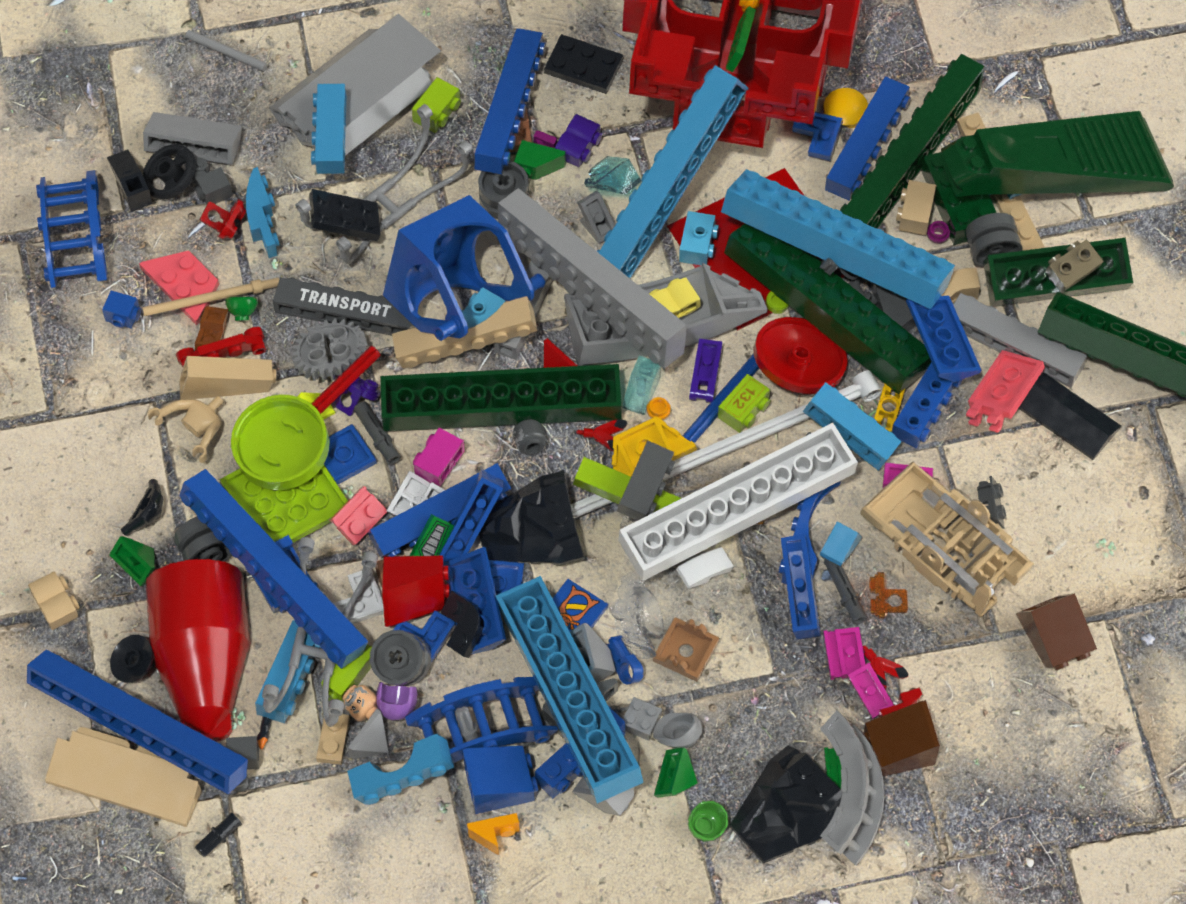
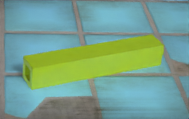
M583 457L573 485L619 504L631 476ZM663 490L661 496L656 494L653 500L657 504L654 512L682 498Z

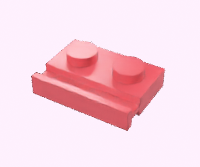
M365 486L360 487L329 520L335 524L337 529L352 545H356L387 513V509L373 494L366 490Z

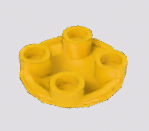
M839 88L830 92L825 98L823 105L824 114L840 117L843 120V126L855 128L868 107V102L864 95L855 89Z

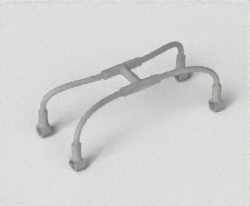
M426 104L417 109V113L421 118L423 134L415 153L392 179L389 178L363 199L372 202L377 200L391 213L380 222V232L383 229H387L415 207L416 203L462 176L471 161L470 153L473 152V148L465 140L457 146L463 165L455 174L423 191L416 197L410 198L400 207L396 206L384 195L412 167L425 146L430 127V117L433 115L432 110ZM302 199L295 206L300 212V218L304 225L314 229L311 227V222H309V211L312 208L305 199ZM342 236L337 240L336 246L340 250L341 259L346 264H350L372 240L365 239L351 256L349 249L352 245L346 237Z
M309 537L301 538L298 547L300 551V569L305 575L306 562L309 560V555L313 552L315 541ZM365 552L363 554V576L342 613L346 618L362 592L368 577L371 576L373 568L376 567L378 556L373 552ZM299 627L288 665L289 672L280 692L279 688L275 685L267 684L264 686L262 693L264 710L266 713H271L282 701L292 682L295 670L298 669L301 654L326 660L323 670V714L327 726L333 727L344 710V703L341 700L332 699L330 702L328 701L329 681L333 675L335 663L328 658L327 653L323 649L304 645L306 631Z

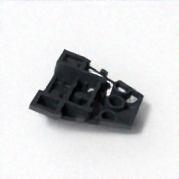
M564 470L540 476L493 506L479 532L482 547L486 548L489 560L506 562L530 561L531 564L553 562L554 565H565L585 559L581 539L575 525L569 499L570 492Z
M788 745L769 760L751 792L730 823V828L763 863L792 853L795 848L806 844L807 846L815 844L816 840L821 839L820 835L826 829L836 808L840 805L842 792L806 753H799L797 749Z

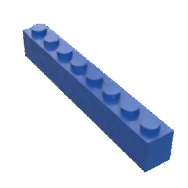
M516 28L475 151L474 170L502 174L504 165L508 166L509 150H513L516 137L514 134L519 133L521 120L519 119L520 117L524 118L526 104L524 103L529 102L531 89L529 88L534 86L536 79L535 71H539L541 58L539 57L540 55L544 56L546 42H542V32Z

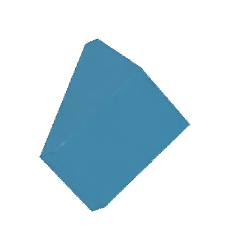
M836 522L820 552V556L842 566L860 543L862 536L853 529Z

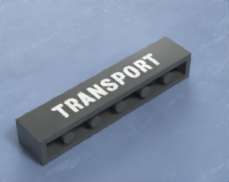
M280 277L273 299L275 313L319 322H324L327 319L328 323H332L334 318L337 319L338 323L345 319L347 324L352 321L354 326L359 325L361 330L390 336L393 333L414 328V325L382 295L373 296L362 291L353 292L344 290L341 287L332 288L322 286L316 282L307 283L295 278L286 279Z

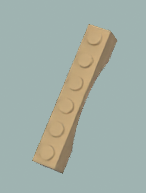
M525 296L504 302L493 315L475 327L469 328L467 335L460 339L447 337L440 341L434 334L420 332L417 328L393 333L392 338L395 356L401 367L413 368L418 364L428 361H438L442 357L459 355L471 349H481L493 343H503L508 339L518 336H528L530 333L537 331L533 306L528 297Z

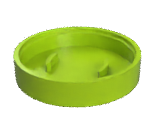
M272 395L254 402L238 417L231 434L232 453L242 474L255 485L271 490H287L309 481L324 465L330 446L329 434L319 411L308 401L293 395Z

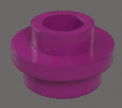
M935 221L928 226L927 237L932 242L943 243L948 240L950 230L945 222Z

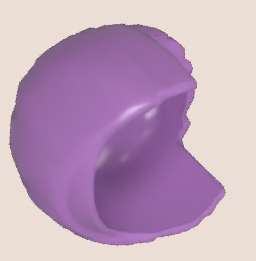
M379 682L376 693L377 707L385 718L394 721L403 720L414 711L417 704L416 687L388 686L383 682Z

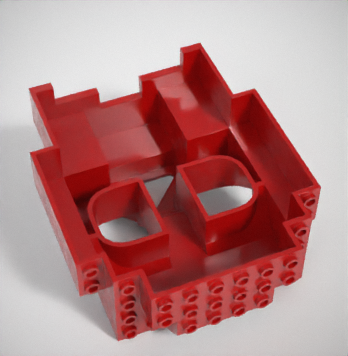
M624 0L622 31L638 34L631 59L629 94L675 101L673 129L675 130L679 124L681 113L688 109L692 103L691 98L697 89L700 90L705 82L704 77L706 73L716 65L739 79L749 88L746 90L745 101L741 100L717 141L763 148L766 133L769 131L772 118L813 124L818 96H822L828 65L847 69L849 67L862 0H759L744 55L735 70L731 72L726 69V63L738 22L744 13L739 5V0H718L723 1L719 17L681 10L672 0ZM772 10L819 17L813 26L803 30L768 25Z

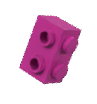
M438 428L435 434H431L428 437L426 447L422 453H417L413 460L416 475L429 483L433 482L441 487L465 452L464 440Z

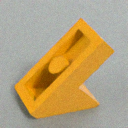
M517 813L467 823L469 838L499 855L496 836L509 837L514 835L515 832L520 831Z

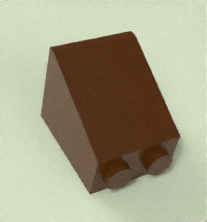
M1075 593L1058 595L1016 613L1045 668L1054 667L1055 670L1064 668L1069 665V660L1074 658L1077 661L1083 660L1091 656L1090 651L1097 649Z
M926 700L865 723L864 732L862 733L877 755L883 776L935 765L940 745Z

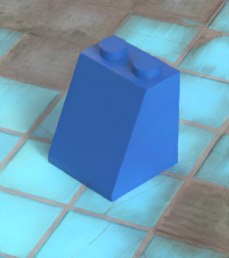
M523 746L463 749L464 767L475 814L535 801L534 792L538 791L535 776L530 777L529 769L533 768L530 754H525Z

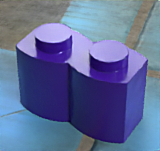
M576 114L560 137L555 149L566 151V162L580 167L583 162L586 163L589 160L592 152L590 149L594 145L597 146L602 138V133H600L601 125Z

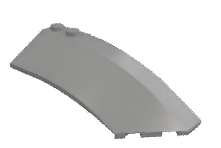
M705 263L686 272L639 285L649 294L655 289L667 288L668 284L674 279H688L700 298L701 307L679 318L687 325L685 347L698 343L699 338L710 339L766 313L767 307L761 292L753 288L748 290L739 285L740 281L724 273L719 275L711 271V267ZM574 294L564 295L572 346L579 365L623 361L648 356L642 350L636 349L625 336L619 335L608 322L602 321L591 308L585 307Z

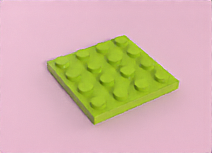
M324 465L309 481L287 490H271L257 486L249 481L240 469L219 479L222 487L274 542L289 535L294 543L331 523L329 520L348 501Z

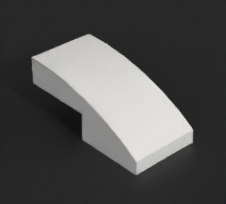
M720 547L690 559L679 565L676 570L689 589L708 583L711 577L731 572L734 566L724 549Z

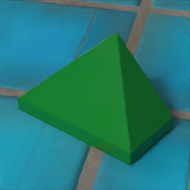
M124 536L119 537L109 554L140 586L145 585L147 577L150 576L155 568L154 548Z
M687 749L666 750L654 796L657 798L675 796L698 784Z

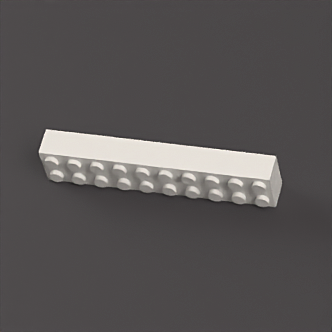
M831 423L620 529L618 541L641 580L644 581L855 474L858 462L834 423Z

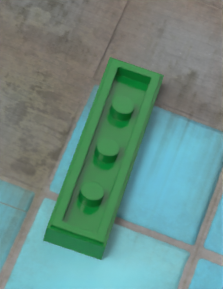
M750 6L746 8L736 28L726 63V69L731 72L735 70L744 55L756 9Z

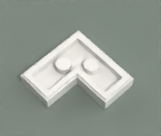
M362 571L348 575L353 593L361 581ZM373 572L368 577L362 592L347 617L352 624L384 614L383 600ZM350 598L333 604L343 613Z

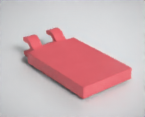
M1002 350L968 400L970 408L966 416L971 418L968 423L973 426H979L982 416L985 414L988 415L987 423L992 424L989 430L998 433L1002 428L1004 418L1011 419L1045 369L1044 362Z

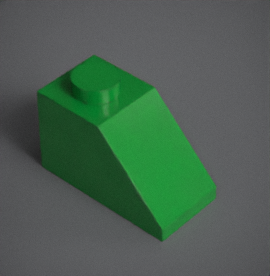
M522 140L514 162L524 168L528 178L537 180L564 168L566 165V151Z

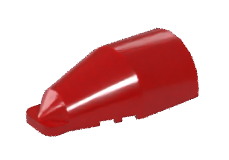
M194 559L170 563L155 570L146 579L149 641L154 652L153 662L167 689L180 722L215 742L226 740L232 733L231 716L239 689L238 685L241 674H243L246 655L250 648L244 576L238 567L224 561Z

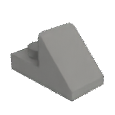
M595 191L578 201L577 204L584 216L580 219V222L596 242L601 243L604 241L607 232L611 229L613 230L615 224L600 192Z

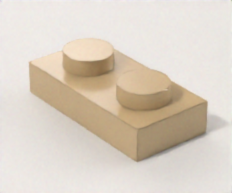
M342 714L339 716L338 722L333 727H328L325 719H323L316 756L317 762L342 765L350 715Z

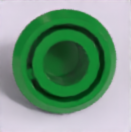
M227 297L225 304L228 311L235 316V321L249 320V316L257 307L258 299L256 297Z

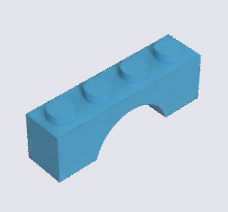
M434 734L415 742L408 762L394 772H383L380 767L371 762L357 766L347 772L354 799L363 804L371 805L377 803L384 796L399 794L402 791L401 789L409 786H418L425 779L442 776L447 770L454 768L447 740L438 734Z

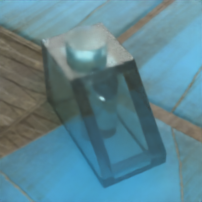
M639 355L629 379L622 408L645 415L647 404L651 401L661 377V366L659 364H655L649 358Z

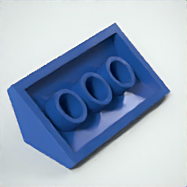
M949 295L941 296L931 309L912 300H906L938 377L956 382L979 374L982 371Z
M482 547L444 563V565H448L449 569L447 584H449L450 593L451 591L458 592L480 608L478 612L480 615V627H483V631L471 655L493 650L506 640L487 550L485 547Z

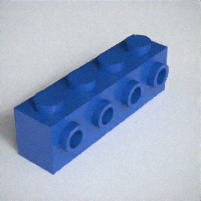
M931 362L894 422L892 433L900 441L917 449L921 441L925 442L931 431L929 427L932 423L936 424L942 413L940 409L943 405L947 406L953 395L951 391L954 387L958 388L962 380L953 382L938 377Z
M609 707L623 736H625V721ZM567 743L535 771L537 784L552 799L559 793L565 792L571 782L577 777L582 776Z

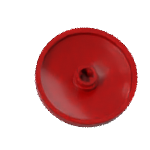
M783 317L768 322L760 329L753 347L755 361L763 374L780 387L797 393L816 394L825 382L835 387L841 381L847 367L846 351L803 318Z

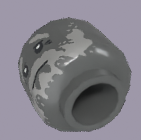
M523 420L513 429L516 447L523 454L535 455L546 445L543 427L536 420Z

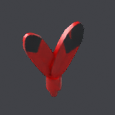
M617 419L602 424L594 430L584 428V430H577L576 433L583 435L585 438H594L598 443L614 452L613 436L611 435L623 431L627 426V421Z
M866 645L862 646L865 652L864 656L870 662L885 690L887 687L885 673L898 679L908 677V672L903 666L888 659L877 657L871 648L868 649Z

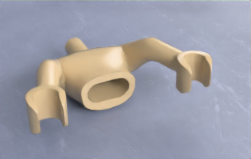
M219 396L215 397L208 405L195 399L177 400L161 409L151 408L148 411V418L150 420L153 416H158L155 419V425L159 426L162 424L164 416L177 410H187L186 415L181 421L196 437L204 434L200 444L196 445L192 450L193 457L198 453H203L199 458V462L204 463L208 458L206 449L221 426V420L215 411L224 401Z

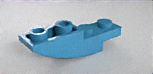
M258 167L252 170L247 186L246 211L253 242L262 240L268 258L278 256L276 247L280 246L277 234L271 233L270 230L273 227L270 217L273 216L272 207L275 206L272 193L267 194L266 188L269 187L265 175H260Z

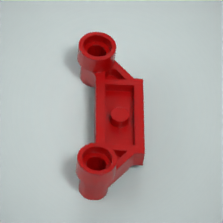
M252 327L247 329L244 335L242 333L197 347L195 351L191 347L183 348L176 353L178 363L183 367L187 356L226 358L229 356H240L246 351H252L253 355H260L266 352L263 341L264 334L261 327Z

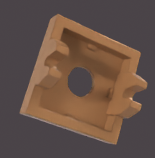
M675 617L653 656V662L697 682L719 642V637L707 632L703 624L697 626L692 619L685 622ZM682 645H690L693 648V654L689 657H683L679 654V648Z

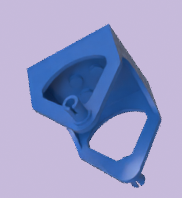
M468 195L398 230L383 296L420 332L434 334L438 340L442 341L447 337L460 339L468 333L467 322L451 287L468 288L478 292L483 287L507 301L525 296L528 297L529 301H532L534 291L543 288L545 280L538 273L531 278L528 277L508 231ZM483 231H491L498 238L514 275L512 286L487 283L480 276L475 259V245L478 236ZM439 290L447 309L445 320L421 317L418 314L420 303L426 296Z

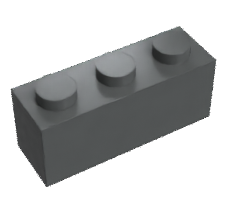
M647 440L619 503L617 512L635 520H640L654 512L657 504L653 500L656 494L661 496L666 482L662 481L665 473L670 475L675 461L671 460L674 454L673 451Z

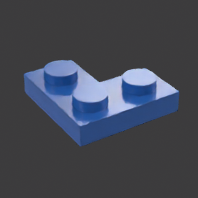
M815 112L813 124L794 122L792 129L795 133L813 136L808 156L831 161L843 120L840 117Z
M434 611L422 630L407 621L397 624L393 630H403L420 636L428 644L432 663L456 627V622Z

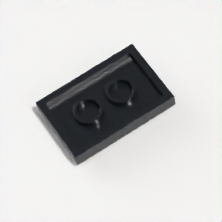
M561 34L544 67V73L607 94L621 66L623 54Z
M311 190L309 201L312 208L310 210L312 228L378 242L381 233L377 202L326 191Z

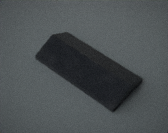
M1046 373L1039 376L1018 408L1092 460L1097 457L1121 428V425Z

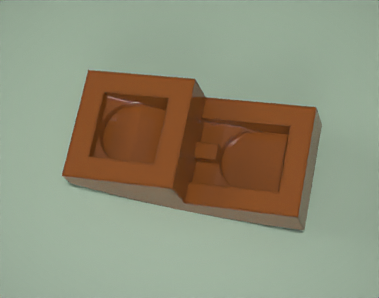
M205 307L200 320V330L194 343L195 350L199 346L223 339L229 314L228 309Z

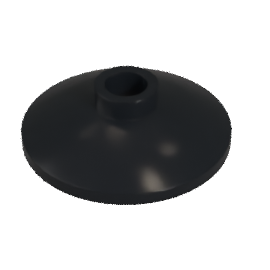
M130 635L116 645L110 659L111 672L116 679L124 683H132L141 679L148 672L154 657L150 641L141 635Z

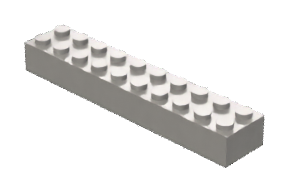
M516 189L498 203V222L508 231L515 248L520 253H524L529 257L534 265L546 271L551 279L557 280L563 285L568 293L574 294L580 299L585 307L591 308L597 313L602 321L608 322L614 327L619 335L625 336L631 341L636 349L642 350L653 363L659 364L665 369L684 353L687 325L521 189Z

